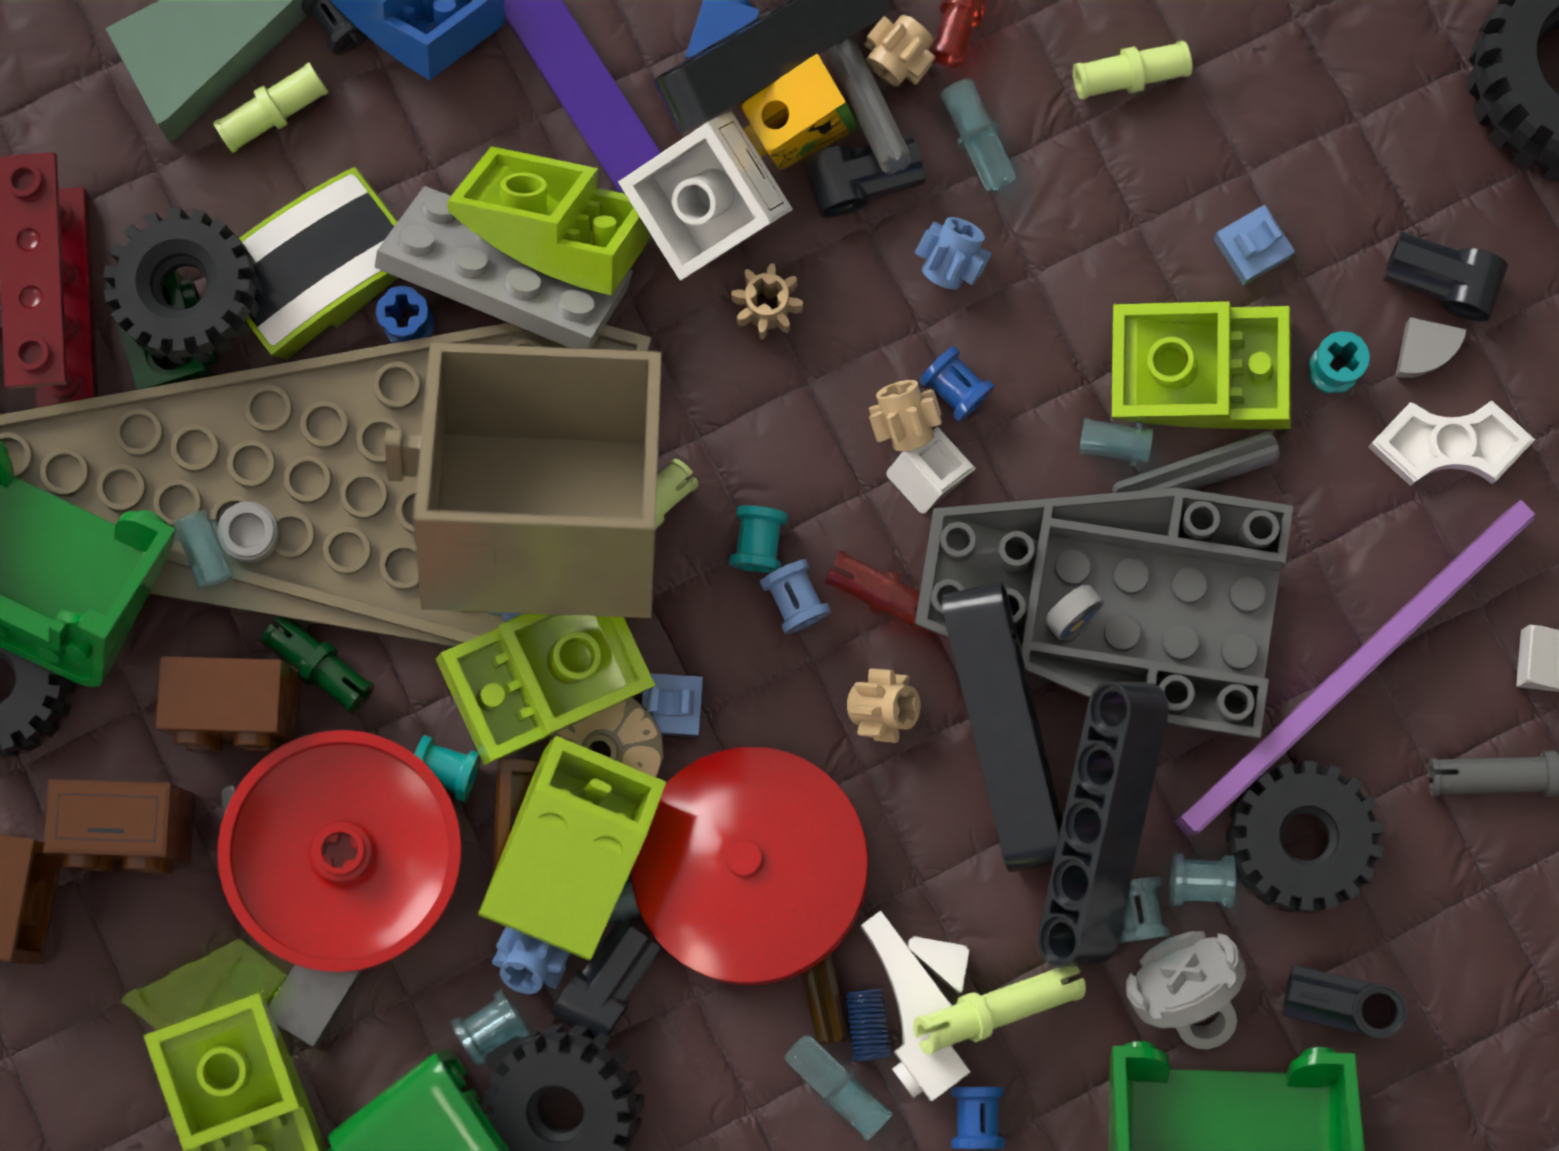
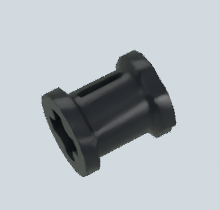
M330 0L302 1L301 9L306 16L316 19L328 36L327 46L334 55H342L354 50L369 38Z

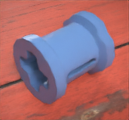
M806 559L783 566L760 581L763 590L771 592L785 620L781 625L785 635L811 626L831 613L828 603H821L807 575L810 566Z

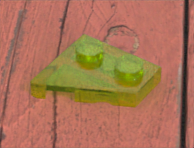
M237 939L196 962H190L141 989H135L127 993L121 1001L154 1028L160 1030L260 992L266 1004H268L282 986L288 974L245 940Z

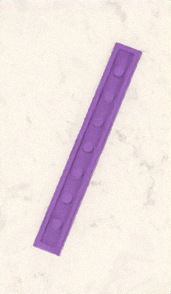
M1519 500L1507 509L1173 822L1187 837L1200 833L1534 520L1533 516L1535 513L1522 500Z

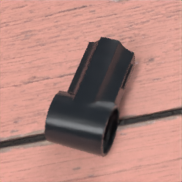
M912 133L903 135L910 151L911 164L906 170H898L893 175L882 171L870 145L853 149L850 145H836L819 150L808 156L804 161V165L820 216L824 218L843 216L861 209L869 202V199L925 184L922 158Z
M1402 231L1390 254L1384 271L1383 281L1441 301L1440 306L1445 311L1459 318L1486 322L1491 318L1508 263L1500 256L1485 250L1462 248L1457 251Z
M618 919L585 970L580 969L571 979L550 1014L570 1028H573L575 1025L588 1027L586 1036L588 1039L593 1040L600 1032L609 1037L630 1004L627 1001L628 997L638 982L645 976L662 947L621 919Z
M1292 965L1283 999L1282 1016L1361 1034L1369 1038H1388L1396 1035L1404 1027L1408 1018V1006L1401 993L1389 985L1374 984ZM1372 994L1384 996L1391 1006L1389 1022L1378 1029L1369 1026L1362 1016V1005Z

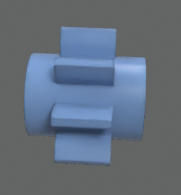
M957 217L947 218L943 226L933 222L930 229H926L915 251V254L926 258L922 267L924 275L933 283L948 289L960 288L963 281L974 285L991 257V252L980 248L985 239L984 233L969 221Z
M505 927L496 945L498 951L492 963L495 966L501 967V979L509 988L523 994H534L541 989L543 983L551 988H557L567 968L565 963L570 953Z

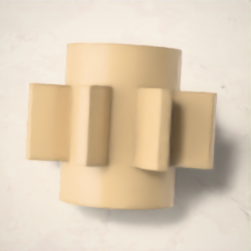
M901 15L894 24L885 16L882 17L867 36L868 40L864 43L867 48L872 50L866 58L869 68L883 81L896 87L905 78L916 85L933 65L932 62L935 59V56L927 51L934 43L933 37L919 22L906 15Z
M772 263L767 268V273L756 276L751 270L746 269L744 271L747 284L746 291L737 289L733 290L731 294L732 302L737 305H746V308L737 316V324L741 327L752 322L758 327L760 339L766 337L768 329L779 327L786 334L789 333L788 312L800 313L803 309L802 300L789 297V294L797 287V278L792 276L783 280L776 275L775 264ZM763 293L768 299L777 295V308L771 310L766 304L760 305L757 308V295Z
M915 380L899 381L882 388L876 394L879 405L869 408L871 414L869 419L876 441L881 442L890 438L892 447L896 451H909L926 445L934 438L932 427L942 424L940 417L942 414L934 389L921 393L918 382Z
M871 668L868 673L869 682H856L849 692L847 699L848 715L854 724L859 725L857 732L859 736L873 737L874 741L897 743L899 741V729H912L919 718L921 708L919 694L914 687L909 685L910 677L908 675L895 674L894 670Z

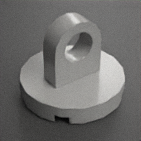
M1190 931L1164 940L1144 954L1139 960L1142 968L1137 972L1136 976L1131 971L1126 981L1127 997L1134 1011L1144 1023L1159 1028L1176 1027L1186 1044L1196 1049H1211L1222 1045L1230 1039L1237 1025L1236 1012L1231 1000L1240 991L1246 977L1245 961L1237 945L1227 935L1217 933L1218 938H1207L1204 931ZM1219 1011L1218 1017L1210 1024L1204 1026L1193 1025V1023L1205 1020Z

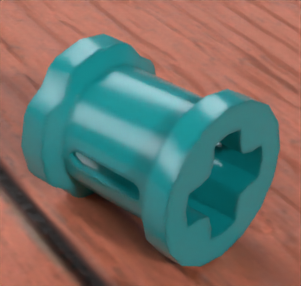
M1340 331L1330 334L1322 341L1308 362L1311 383L1316 389L1325 394H1342L1348 391L1369 366L1370 354L1367 345L1361 337L1352 332ZM1340 355L1345 358L1347 363L1336 372L1329 364Z
M738 506L736 517L741 522L737 550L735 554L730 555L729 565L736 569L757 573H772L781 568L782 563L776 558L781 526L787 524L788 514L781 510L762 506Z
M424 735L414 755L434 772L446 791L455 793V800L465 803L478 774L481 759L479 753L471 750L468 754H463L435 744L433 737Z

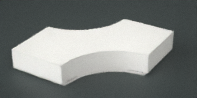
M1493 401L1487 403L1475 413L1461 417L1437 416L1410 402L1368 448L1410 486L1423 476L1442 469L1466 470L1481 476L1493 484L1535 439Z

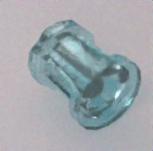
M1172 853L1169 871L1171 906H1182L1184 901L1219 902L1221 908H1231L1233 906L1236 890V866L1233 855H1224L1220 861L1189 860L1185 859L1183 853Z
M1161 876L1131 881L1118 944L1171 936L1170 927L1163 925L1157 892V889L1162 886ZM1136 896H1139L1141 901L1143 924L1138 922L1135 904Z
M502 989L494 993L493 1002L468 1018L463 1019L458 1016L451 1021L457 1037L477 1066L487 1062L486 1055L513 1037L518 1036L523 1039L530 1034L518 1010Z

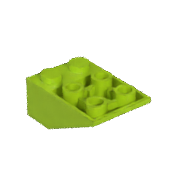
M555 736L540 756L478 915L588 961L591 960L646 838L666 781L564 738Z

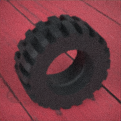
M1499 0L1480 28V35L1472 45L1468 60L1474 66L1467 76L1468 93L1472 96L1480 95V99L1473 107V112L1479 124L1483 125L1489 122L1494 131L1488 139L1498 151L1506 145L1517 154L1512 161L1514 164L1525 171L1531 164L1543 168L1542 178L1559 182V95L1545 80L1537 58V41L1542 34L1559 29V0Z

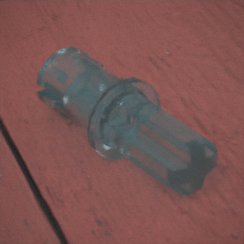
M964 79L944 89L940 97L945 102L960 134L957 140L959 148L967 149L984 188L988 191H998L1013 183L1016 174L997 135L1000 131L999 123L990 120L976 90L974 80Z
M804 1035L787 1052L785 1056L786 1062L824 1098L820 1103L824 1107L830 1103L863 1135L866 1141L870 1140L892 1116L893 1113L889 1109L887 1110L854 1078L857 1072L853 1068L847 1072L811 1036Z

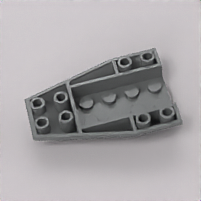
M1165 488L934 508L915 625L949 639L942 606L943 594L1003 582L1010 601L1028 673L1087 698L1091 697L1092 692L1098 685L1105 682L1154 683L1163 690L1167 697L1169 705L1167 724L1260 739L1269 679L1265 678L1279 575L1286 563L1294 506L1182 488ZM1090 585L1104 600L1103 606L1077 632L1063 640H1059L1045 624L1047 614L1068 593L1079 586Z

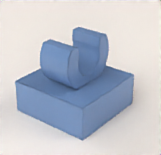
M1265 205L1218 231L1213 238L1243 286L1291 259L1295 253Z
M650 673L655 686L643 692L642 705L647 708L648 713L653 715L662 735L699 738L703 677Z

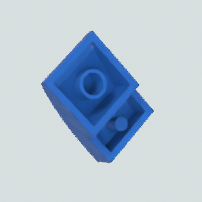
M330 0L357 28L383 50L429 81L505 25L504 0Z

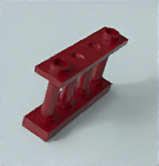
M55 152L0 156V283L5 387L7 389L35 387L36 408L98 397L89 193L84 187L59 189L58 160Z

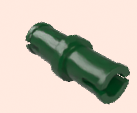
M278 616L275 619V622L280 626L278 629L272 624L268 626L261 642L299 670L298 678L309 686L315 683L341 704L350 714L355 713L361 708V705L357 703L358 699L366 703L375 685L364 679L337 657L338 650L329 642L321 644L288 618Z

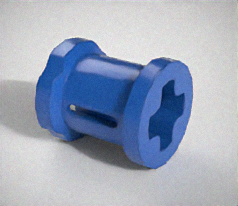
M402 285L393 287L387 291L385 296L379 299L376 309L377 319L381 327L384 328L385 334L391 343L431 337L434 334L435 321L433 314L428 308L425 298L419 295L414 288ZM412 309L415 316L409 317L408 326L401 328L396 320L403 318L404 310Z
M952 346L930 365L920 377L918 383L924 389L929 387L934 389L954 410L953 418L960 423L984 402L995 389V385L990 380L983 382L959 359L961 352L955 346Z
M951 1087V1096L957 1099V1136L951 1138V1148H1005V1139L999 1136V1099L1005 1096L1004 1087Z

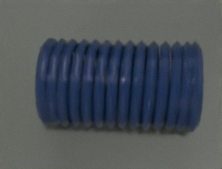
M883 989L855 991L845 994L846 1003L848 1004L846 1008L850 1009L847 1013L851 1014L847 1018L850 1019L848 1023L850 1024L849 1029H851L849 1033L852 1035L850 1039L853 1040L851 1044L854 1045L851 1048L854 1050L852 1052L854 1055L852 1060L854 1062L884 1059L892 1056L890 1054V1040H888L890 1036L887 1034L889 1030L886 1029L888 1025L885 1024L888 1020L885 1019L887 1017L885 1014L887 1010L884 1008L886 1004L883 1003L885 1001Z

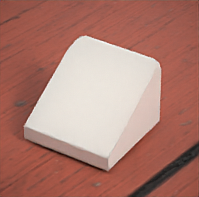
M938 427L933 429L934 438L929 443L913 450L903 451L887 470L888 478L922 514L932 509L976 469Z
M1531 624L1521 629L1516 687L1559 692V630Z
M914 936L907 941V947L918 961L956 994L962 993L969 949H966L967 946Z

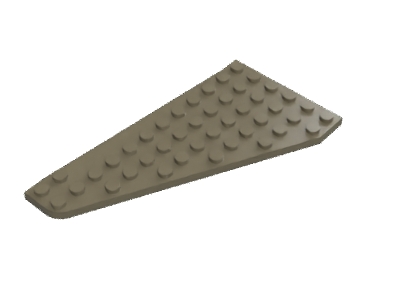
M503 323L1 414L0 441L9 451L8 456L12 460L14 477L115 525L121 515L127 511L138 512L140 510H148L159 515L169 526L175 528L174 544L149 592L150 595L455 647L495 629L498 625L504 623L502 615L494 616L487 612L421 609L414 531L417 477L404 476V481H388L385 455L386 429H402V435L419 436L422 433L430 342L552 348L569 347L511 323ZM605 325L591 349L649 351L651 337ZM255 502L263 505L271 512L278 523V544L267 558L259 562L244 563L237 561L223 549L219 542L217 529L220 518L228 508L237 503Z

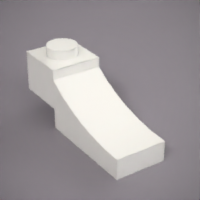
M879 911L863 923L860 928L883 964L898 1006L903 1045L894 1051L900 1063L892 1068V1070L913 1098L923 1091L926 1097L933 1101L970 1073V1071L951 1045L939 1049L936 1053L930 1055L924 1053L918 1044L929 1039L931 1033L915 1038L913 1021L915 1017L928 1015L951 1007V1004L884 914Z

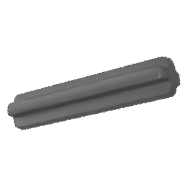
M848 37L828 49L830 62L882 171L893 175L898 170H906L910 166V151L857 42Z
M1265 431L1119 481L1114 485L1112 491L1113 493L1165 488L1197 490L1275 463L1280 457L1279 447L1273 434Z

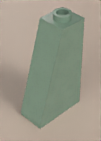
M159 0L105 29L154 120L168 141L171 142L180 137L307 16L301 9L303 0Z

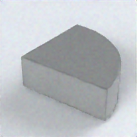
M1410 317L1405 325L1395 377L1414 378L1440 368L1459 350L1467 330Z

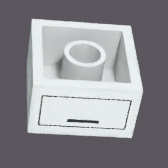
M732 111L708 121L618 181L680 281L793 210Z

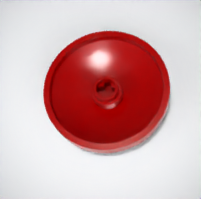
M350 730L325 731L306 735L286 743L264 757L250 770L232 795L221 823L218 839V867L222 887L234 915L244 929L259 944L278 957L300 967L332 973L362 971L380 966L405 954L422 941L440 921L449 906L459 879L462 860V842L458 818L450 797L434 772L421 759L401 745L374 734Z
M739 747L726 749L693 762L666 783L646 838L631 870L633 890L641 915L651 933L675 959L689 969L712 980L727 984L750 986L777 983L802 974L819 964L841 944L850 932L861 911L868 888L869 852L867 840L858 814L846 794L830 776L814 764L794 754L773 748Z

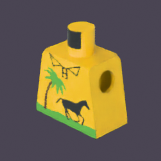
M818 54L812 56L741 105L750 122V125L743 128L759 156L762 158L768 154L779 170L795 164L860 128ZM786 123L782 128L777 129L779 125Z

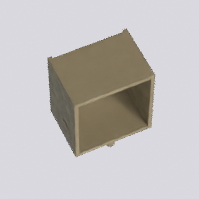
M430 342L422 433L419 436L402 435V429H386L385 433L388 481H404V476L417 477L414 531L422 610L651 618L661 352Z

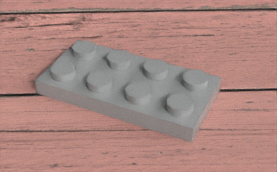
M427 186L422 188L377 250L374 267L559 344L576 349L592 348L629 288L633 272L632 270L627 272L612 296L580 288L550 277L496 249L469 230L448 212L447 200L451 196Z

